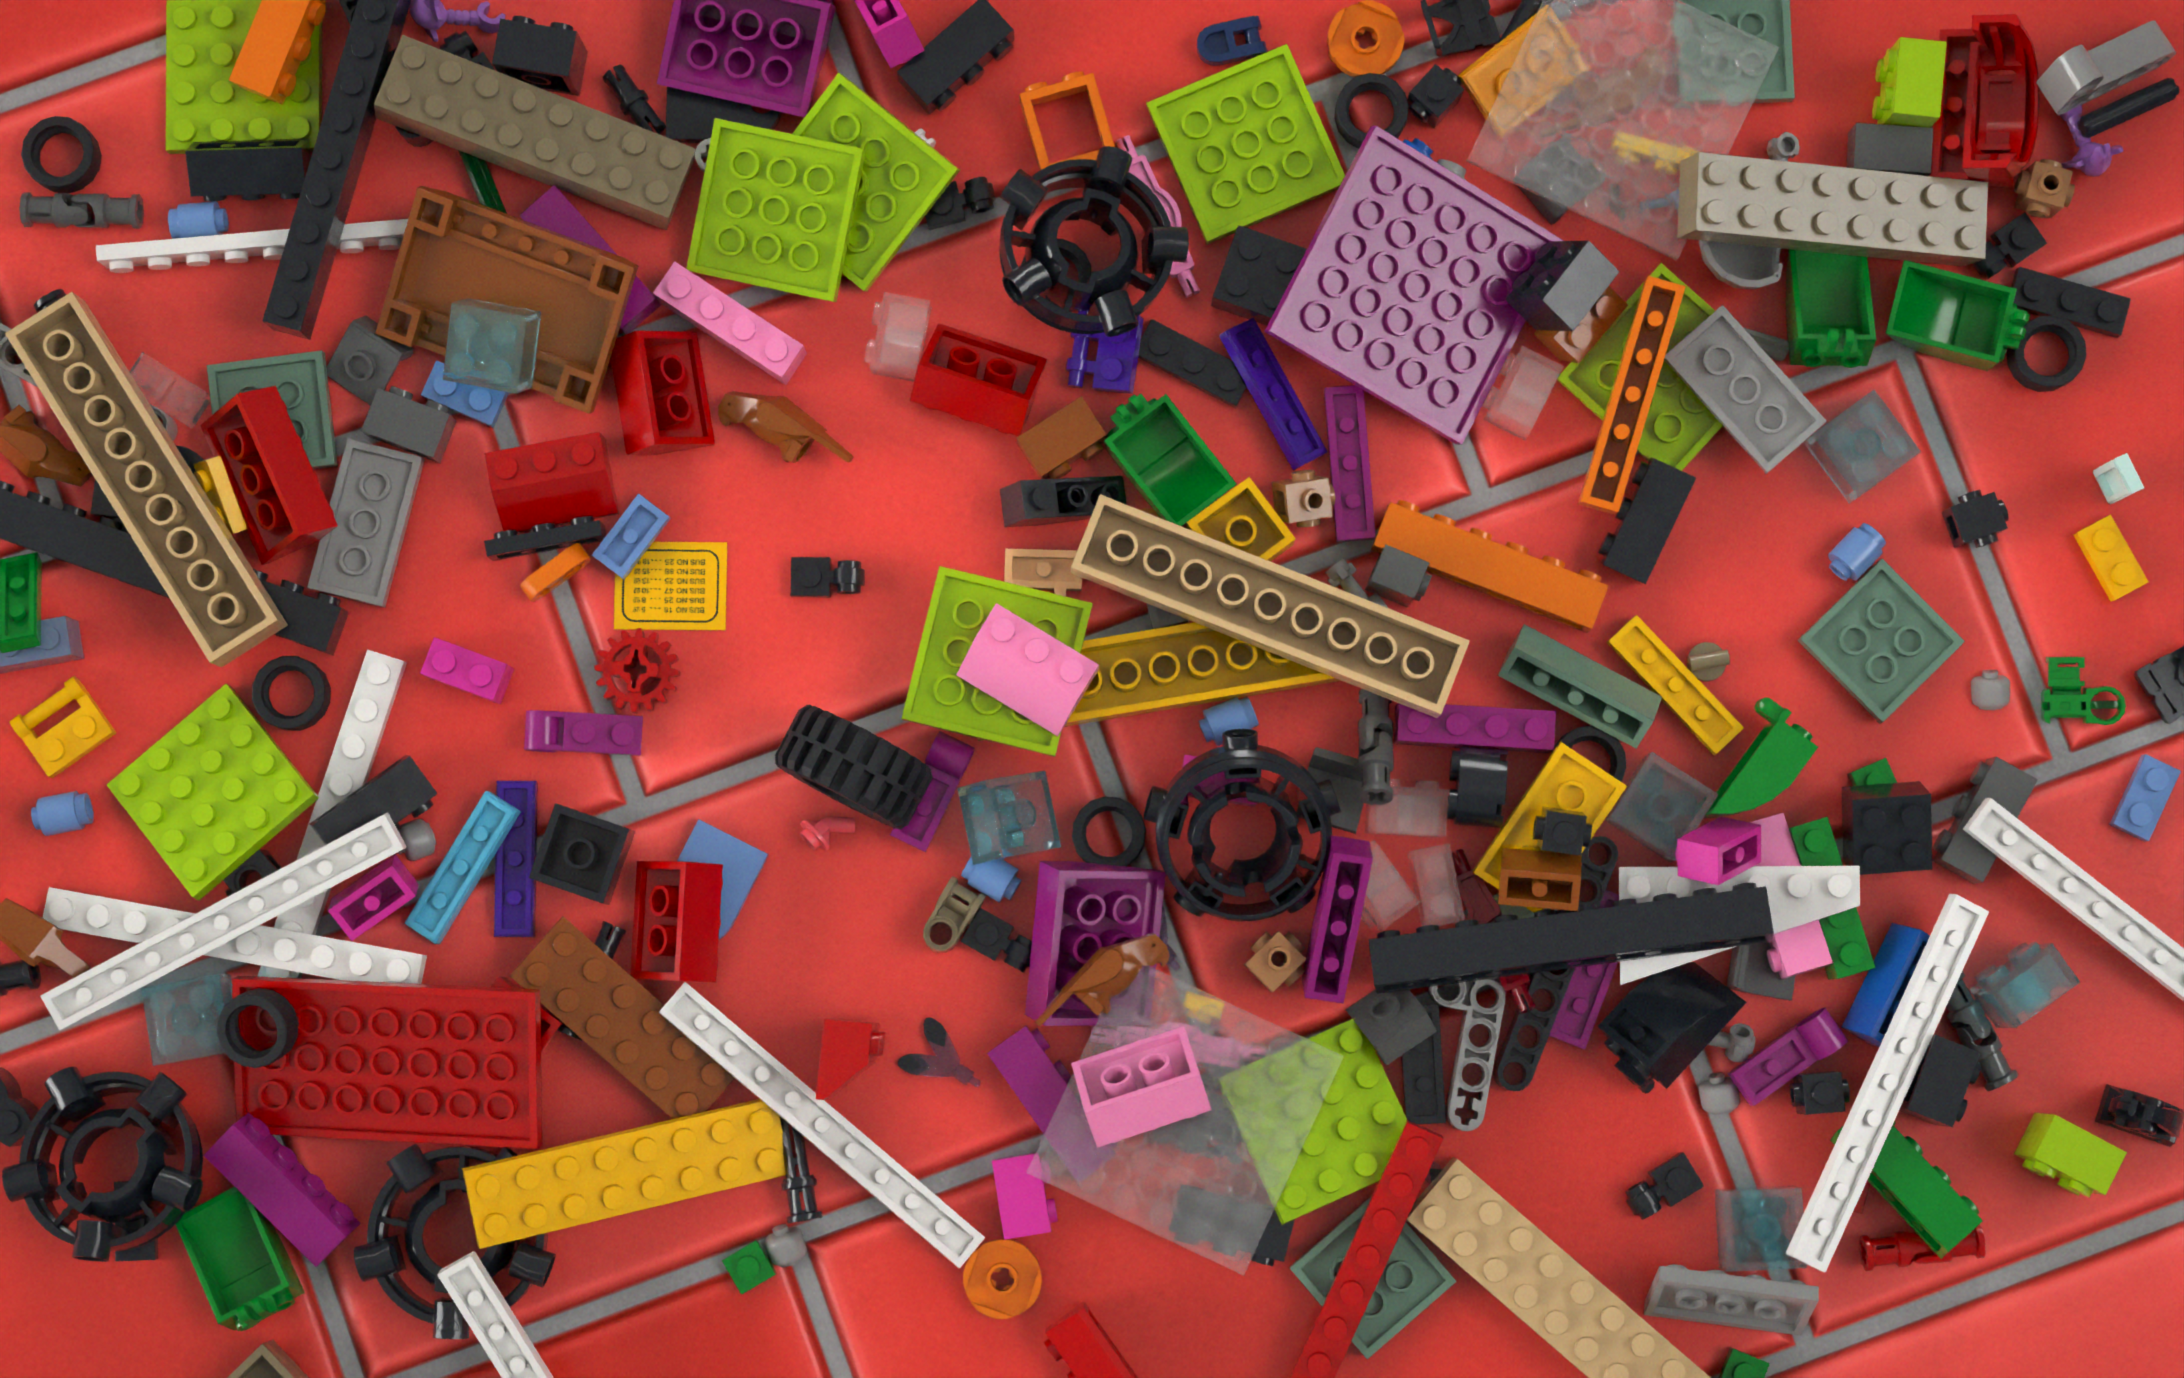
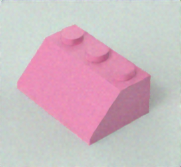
M996 603L976 635L956 676L1058 737L1098 672L1099 664Z
M1185 1026L1071 1063L1084 1112L1097 1148L1212 1110Z

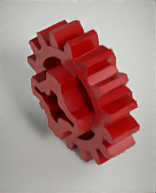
M637 628L635 637H631L626 630H622V641L617 642L610 637L607 640L611 646L610 651L599 650L598 652L605 661L604 664L594 665V670L604 675V677L596 681L598 687L609 688L603 696L606 700L609 701L618 697L616 707L620 710L627 703H630V709L633 713H638L640 704H644L648 711H654V700L657 699L665 704L668 702L663 694L665 690L675 692L677 689L670 680L671 677H679L681 672L671 668V664L676 663L679 658L676 654H666L671 644L665 641L658 645L659 634L654 631L647 639L642 628ZM630 647L629 654L621 661H615L623 650ZM647 647L653 649L659 655L662 665L652 663L648 659ZM639 661L640 665L647 670L646 673L639 674L638 680L635 682V677L628 673L629 668H635ZM613 677L623 678L627 683L628 695L622 693L617 688ZM654 680H659L660 682L657 687L645 695L646 687Z

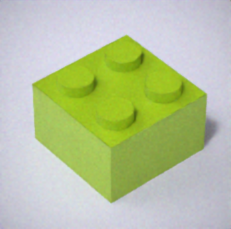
M1900 37L1891 49H1887L1883 59L1878 60L1875 79L1876 82H1881L1880 96H1876L1873 102L1872 119L1878 120L1877 124L1931 128L1940 118L1947 42Z
M2034 1113L2014 1155L2024 1159L2022 1167L2042 1177L2046 1175L2054 1179L2056 1176L2059 1178L2058 1186L2079 1196V1194H2082L2089 1198L2092 1193L2106 1195L2127 1152L2057 1115Z

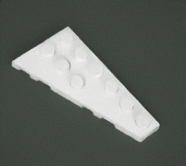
M1753 866L1720 885L1679 877L1678 867H1619V900L1636 899L1637 903L1653 901V897L1660 894L1674 893L1677 898L1693 896L1692 892L1699 889L1715 888L1717 893L1733 891L1732 887L1737 884L1756 883L1757 887L1766 886L1774 934L1860 906V866ZM1734 947L1621 961L1620 985Z

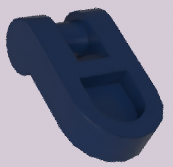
M1249 16L1204 28L1197 39V53L1200 59L1211 66H1220L1249 60L1268 52L1266 43L1261 41L1259 30L1262 29L1259 16ZM1234 35H1244L1246 44L1236 46Z

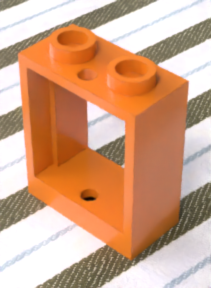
M1082 71L1073 72L1062 77V82L1047 85V82L1034 83L1027 86L1025 92L1019 94L1021 109L1039 170L1067 160H1096L1099 150L1049 163L1033 108L1037 104L1087 91L1103 147H1115L1093 73L1084 75Z

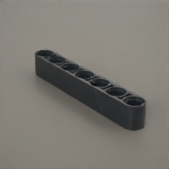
M1602 836L1592 838L1589 847H1586L1581 853V880L1591 884L1593 896L1587 902L1579 900V905L1596 904L1597 909L1600 906L1618 858L1617 846L1612 840ZM1593 844H1600L1607 851V860L1601 866L1595 865L1589 859V849ZM1555 909L1557 910L1558 914L1574 912L1570 910ZM1575 968L1564 969L1558 975H1554L1549 971L1530 973V984L1526 987L1531 997L1538 989H1544L1549 993L1551 1003L1545 1011L1541 1012L1535 1008L1530 1011L1524 997H1522L1528 1012L1521 1014L1517 1006L1494 1065V1080L1501 1088L1510 1091H1520L1525 1089L1532 1081ZM1526 1025L1534 1028L1537 1035L1536 1042L1529 1048L1521 1046L1517 1038L1520 1028ZM1510 1062L1519 1064L1523 1072L1521 1080L1513 1085L1507 1083L1503 1077V1070Z

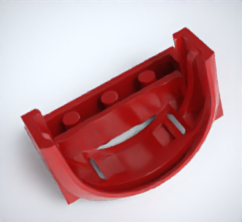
M2016 14L1972 15L1971 29H1940L1939 41L1947 42L1941 112L1940 118L1934 123L1930 176L1988 182V187H2013L2014 177L2027 165L2032 156L2037 137L2040 97L2039 87L2036 84L2039 76L2035 50L2028 32ZM2013 70L2016 73L2013 75H1985L1988 71ZM1980 81H1981L1980 117H1979L1978 137H1977V143H1976V140H1975V129H1976L1978 85H1979V83H1980Z

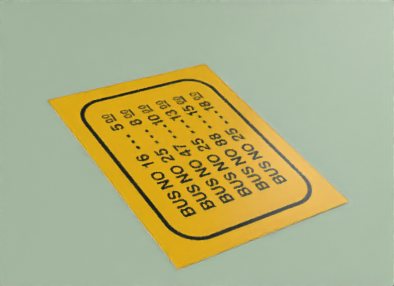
M653 542L625 580L615 573L614 630H637V628H642L643 630L726 631L727 542Z

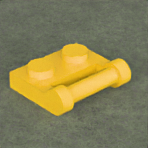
M76 676L64 682L65 687L26 715L22 716L19 714L9 721L13 730L24 741L46 775L50 778H54L116 734L110 722ZM75 699L79 703L81 708L40 737L33 730L34 727Z

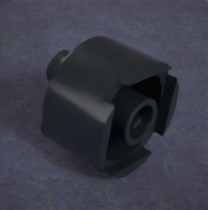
M1461 746L1459 751L1452 750L1449 781H1456V789H1450L1446 819H1453L1456 825L1502 828L1504 816H1501L1502 805H1505L1508 768L1506 758L1508 750Z

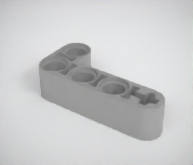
M2153 20L2089 51H2086L2083 45L2071 48L2049 66L2037 80L2036 84L2056 114L2061 115L2155 70L2169 61L2176 54V51L2157 22Z
M1492 979L1456 983L1457 994L1449 1001L1443 1000L1439 996L1437 986L1428 987V994L1435 1004L1463 1011L1445 1108L1448 1123L1461 1131H1472L1478 1128L1485 1115L1505 1005V991L1497 981ZM1484 985L1491 987L1496 994V1000L1489 1008L1481 1007L1476 1000L1478 989ZM1477 1024L1483 1025L1489 1033L1488 1041L1481 1047L1474 1046L1469 1039L1470 1029ZM1469 1063L1477 1064L1482 1071L1480 1081L1473 1086L1467 1085L1462 1079V1070ZM1458 1088L1468 1092H1479L1478 1099L1469 1097L1468 1109L1474 1111L1473 1118H1466L1465 1124H1461V1117L1455 1115L1456 1108H1463L1466 1098L1464 1095H1457Z

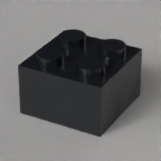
M513 16L512 20L500 18L492 61L496 71L546 91L580 96L588 51L578 32L573 31L574 28L572 26L559 22H552L550 27L537 25L535 20L523 16Z
M1238 225L1213 294L1211 306L1246 319L1254 317L1256 322L1267 326L1307 249Z
M1589 240L1551 241L1538 250L1535 255L1536 261L1530 269L1516 278L1512 284L1513 290L1505 300L1535 330L1574 331L1618 275L1619 271Z
M1920 781L1842 787L1843 862L1846 866H1860V875L1932 870L1931 793Z
M555 803L529 878L610 905L636 831Z
M1933 1035L1899 1111L1933 1125L1953 1127L1954 1122H1959L1966 1111L1967 1100L1963 1098L1968 1085H1973L1979 1076L1981 1063L1977 1061L1980 1052L1938 1035Z

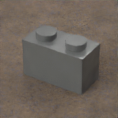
M1856 123L1848 132L1846 167L1929 176L1932 164L1933 128Z
M391 386L389 392L377 388L361 431L372 439L441 463L457 422L450 414H447L449 407L427 399L425 405L412 401V393Z
M1385 545L1379 554L1365 590L1377 593L1383 598L1408 608L1414 599L1420 601L1426 592L1432 575L1426 573L1429 562Z

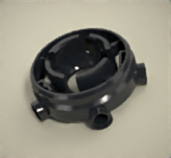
M1105 146L1099 149L1096 160L1076 159L1058 162L1038 171L1033 176L1019 169L1000 195L1001 199L1010 204L1003 219L1000 232L999 253L1004 275L1002 278L1003 286L1014 303L1018 306H1023L1038 320L1056 329L1076 334L1105 332L1107 337L1119 336L1133 330L1139 325L1137 316L1153 303L1162 290L1170 274L1172 263L1186 261L1189 246L1187 228L1171 226L1168 215L1157 196L1140 179L1129 173L1132 157L1120 148ZM1066 188L1084 189L1081 198L1067 199L1045 210L1036 220L1030 233L1022 231L1041 206L1047 193ZM1119 204H1122L1134 215L1145 231V236L1141 241L1143 273L1136 271L1138 261L1136 237L1129 222L1118 211ZM1083 219L1101 226L1100 228L1109 236L1119 234L1121 247L1117 260L1104 270L1093 271L1087 284L1066 277L1070 263L1062 256L1057 243L1058 228L1064 220ZM1013 225L1020 229L1022 232L1013 231ZM1012 245L1026 247V262L1019 267L1013 254ZM1145 274H1152V276L1149 278ZM1129 284L1146 292L1133 306L1126 291ZM1069 310L1088 311L1087 315L1069 312Z
M1252 729L1227 730L1222 734V747L1207 751L1187 763L1174 776L1166 789L1152 786L1145 807L1144 820L1156 823V842L1160 862L1169 880L1177 889L1173 896L1174 900L1188 912L1199 917L1205 912L1231 921L1262 920L1281 914L1286 910L1289 913H1294L1313 899L1316 894V890L1313 887L1325 868L1330 848V835H1332L1330 816L1341 812L1330 779L1317 783L1313 776L1292 757L1276 749L1258 745L1257 731ZM1261 769L1281 776L1277 778L1276 783H1273L1261 777ZM1224 771L1225 779L1256 778L1254 782L1242 781L1226 784L1208 795L1201 790L1200 786H1197L1203 780ZM1289 781L1300 788L1296 792L1310 834L1320 831L1319 849L1315 860L1307 857L1305 854H1301L1303 840L1297 829L1299 819L1296 811L1290 804L1288 794L1283 791L1286 789ZM1190 792L1194 795L1195 799L1200 801V804L1196 807L1190 819L1187 832L1188 843L1192 845L1191 860L1194 868L1184 880L1172 861L1168 842L1169 837L1176 839L1180 837L1189 808L1187 794ZM1236 798H1247L1250 802L1266 803L1267 806L1271 807L1270 811L1276 822V833L1271 846L1255 858L1247 860L1235 859L1228 870L1215 865L1211 858L1216 846L1210 836V824L1215 813L1227 806L1228 801ZM1297 864L1302 868L1309 869L1305 876L1296 867ZM1255 882L1263 883L1265 893L1268 892L1270 900L1254 904L1222 902L1224 900L1223 892L1229 895L1246 897L1245 886Z
M68 1067L56 1072L46 1080L45 1086L51 1098L37 1112L28 1127L21 1147L19 1164L4 1167L2 1171L3 1186L9 1200L15 1202L25 1199L35 1219L47 1231L57 1238L74 1245L72 1258L85 1261L108 1262L110 1251L129 1250L154 1241L170 1230L185 1212H189L195 1206L203 1186L201 1180L203 1151L197 1127L181 1103L188 1094L164 1073L159 1072L152 1081L138 1075L123 1072H104L82 1078L77 1067ZM117 1093H140L136 1100L151 1113L147 1116L131 1106L123 1109L104 1110L84 1119L71 1133L63 1128L69 1120L76 1123L104 1106L106 1103L103 1097ZM161 1122L174 1129L180 1123L185 1142L183 1171L165 1165L164 1152L166 1155H176L177 1153L171 1136L161 1125ZM129 1124H133V1126L143 1128L145 1133L136 1142L139 1155L138 1165L131 1179L123 1187L108 1193L92 1191L87 1196L83 1183L76 1181L75 1165L83 1164L86 1153L93 1142L103 1133L115 1127L121 1129ZM58 1135L66 1138L59 1160L60 1185H58L56 1166L49 1162ZM62 1198L68 1204V1207L59 1215L53 1201ZM165 1204L166 1207L159 1214L156 1209ZM80 1213L90 1218L99 1220H79L77 1221L76 1231L69 1227V1225L78 1218V1215ZM116 1215L123 1216L131 1222L148 1216L151 1220L146 1226L129 1235H126V1229L113 1224L116 1223Z
M414 1144L386 1163L393 1175L381 1189L371 1210L368 1222L367 1244L354 1248L356 1268L363 1282L377 1278L382 1289L400 1308L418 1319L433 1323V1338L467 1339L469 1338V1325L452 1298H439L435 1300L433 1305L415 1294L406 1285L398 1273L406 1270L397 1235L388 1237L389 1224L405 1227V1249L410 1263L428 1283L435 1286V1291L448 1293L437 1275L443 1267L437 1265L426 1252L423 1242L425 1224L435 1210L447 1204L449 1193L456 1191V1189H461L463 1193H467L462 1168L469 1167V1159L488 1163L518 1156L517 1153L507 1147H503L498 1154L474 1147H449L423 1154L418 1145ZM459 1158V1178L443 1180L431 1186L430 1190L412 1205L407 1219L391 1216L395 1202L402 1190L405 1193L414 1192L443 1172L437 1162ZM548 1233L536 1235V1242L527 1239L520 1243L519 1239L490 1246L480 1259L493 1281V1276L500 1270L508 1269L509 1267L508 1275L521 1280L515 1289L504 1298L509 1307L518 1302L527 1293L532 1284L541 1288L545 1286L556 1254L546 1251Z

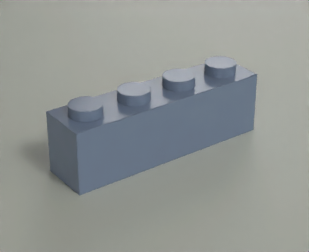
M67 616L41 620V646L1 653L0 651V674L84 659L79 621Z

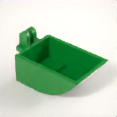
M1788 249L1786 328L1790 365H1804L1806 367L1825 365L1844 366L1847 368L1868 365L1876 342L1867 257Z
M1904 260L1886 334L1893 340L1921 353L1988 371L2003 361L2007 348L2015 350L2019 348L2020 341L2025 338L2026 329H2024V326L2028 324L2030 315L2027 313L2028 311L2017 309V304L2014 303L2017 291L2015 288Z
M1134 394L1128 399V404L1125 406L1123 404L1119 405L1116 408V413L1110 416V419L1116 426L1108 432V438L1104 440L1106 451L1162 519L1183 526L1237 485L1167 394L1158 400L1153 398L1148 402L1142 394L1138 396Z
M1763 698L1755 703L1754 709L1756 713L1770 723L1763 727L1697 818L1726 817L1752 810L1773 800L1792 784L1818 748V746L1811 742L1813 736L1807 730L1795 723L1791 727L1785 723L1792 712L1781 707L1770 698Z
M235 1186L186 1212L175 1224L218 1324L234 1331L250 1329L276 1312L289 1308L295 1303L294 1298L305 1293L274 1226Z

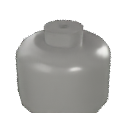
M1983 670L1982 676L1974 677L1971 680L1972 703L1979 707V709L1998 710L2009 703L2010 681L2007 677L1998 675L1997 670Z
M416 819L401 825V829L398 831L407 847L399 851V854L405 853L408 860L416 861L434 853L437 843L429 823H426L423 819Z
M1712 1073L1709 1075V1080L1703 1081L1699 1085L1701 1106L1704 1111L1713 1115H1723L1731 1113L1738 1107L1740 1103L1738 1088L1732 1079L1725 1077L1723 1073Z
M787 1224L775 1226L772 1229L773 1233L765 1238V1248L770 1262L780 1267H788L800 1262L807 1252L802 1231L797 1227L788 1228Z

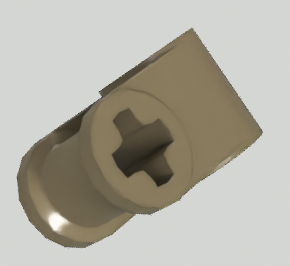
M952 876L925 924L923 938L927 947L937 953H946L952 950L966 927L973 921L986 895L983 893L977 895L958 884V878ZM953 896L958 897L959 899L963 900L964 902L968 903L969 905L967 906V905L963 904L962 902H960V901L956 900L955 898H953ZM938 924H945L952 930L951 940L944 945H937L930 939L931 929Z

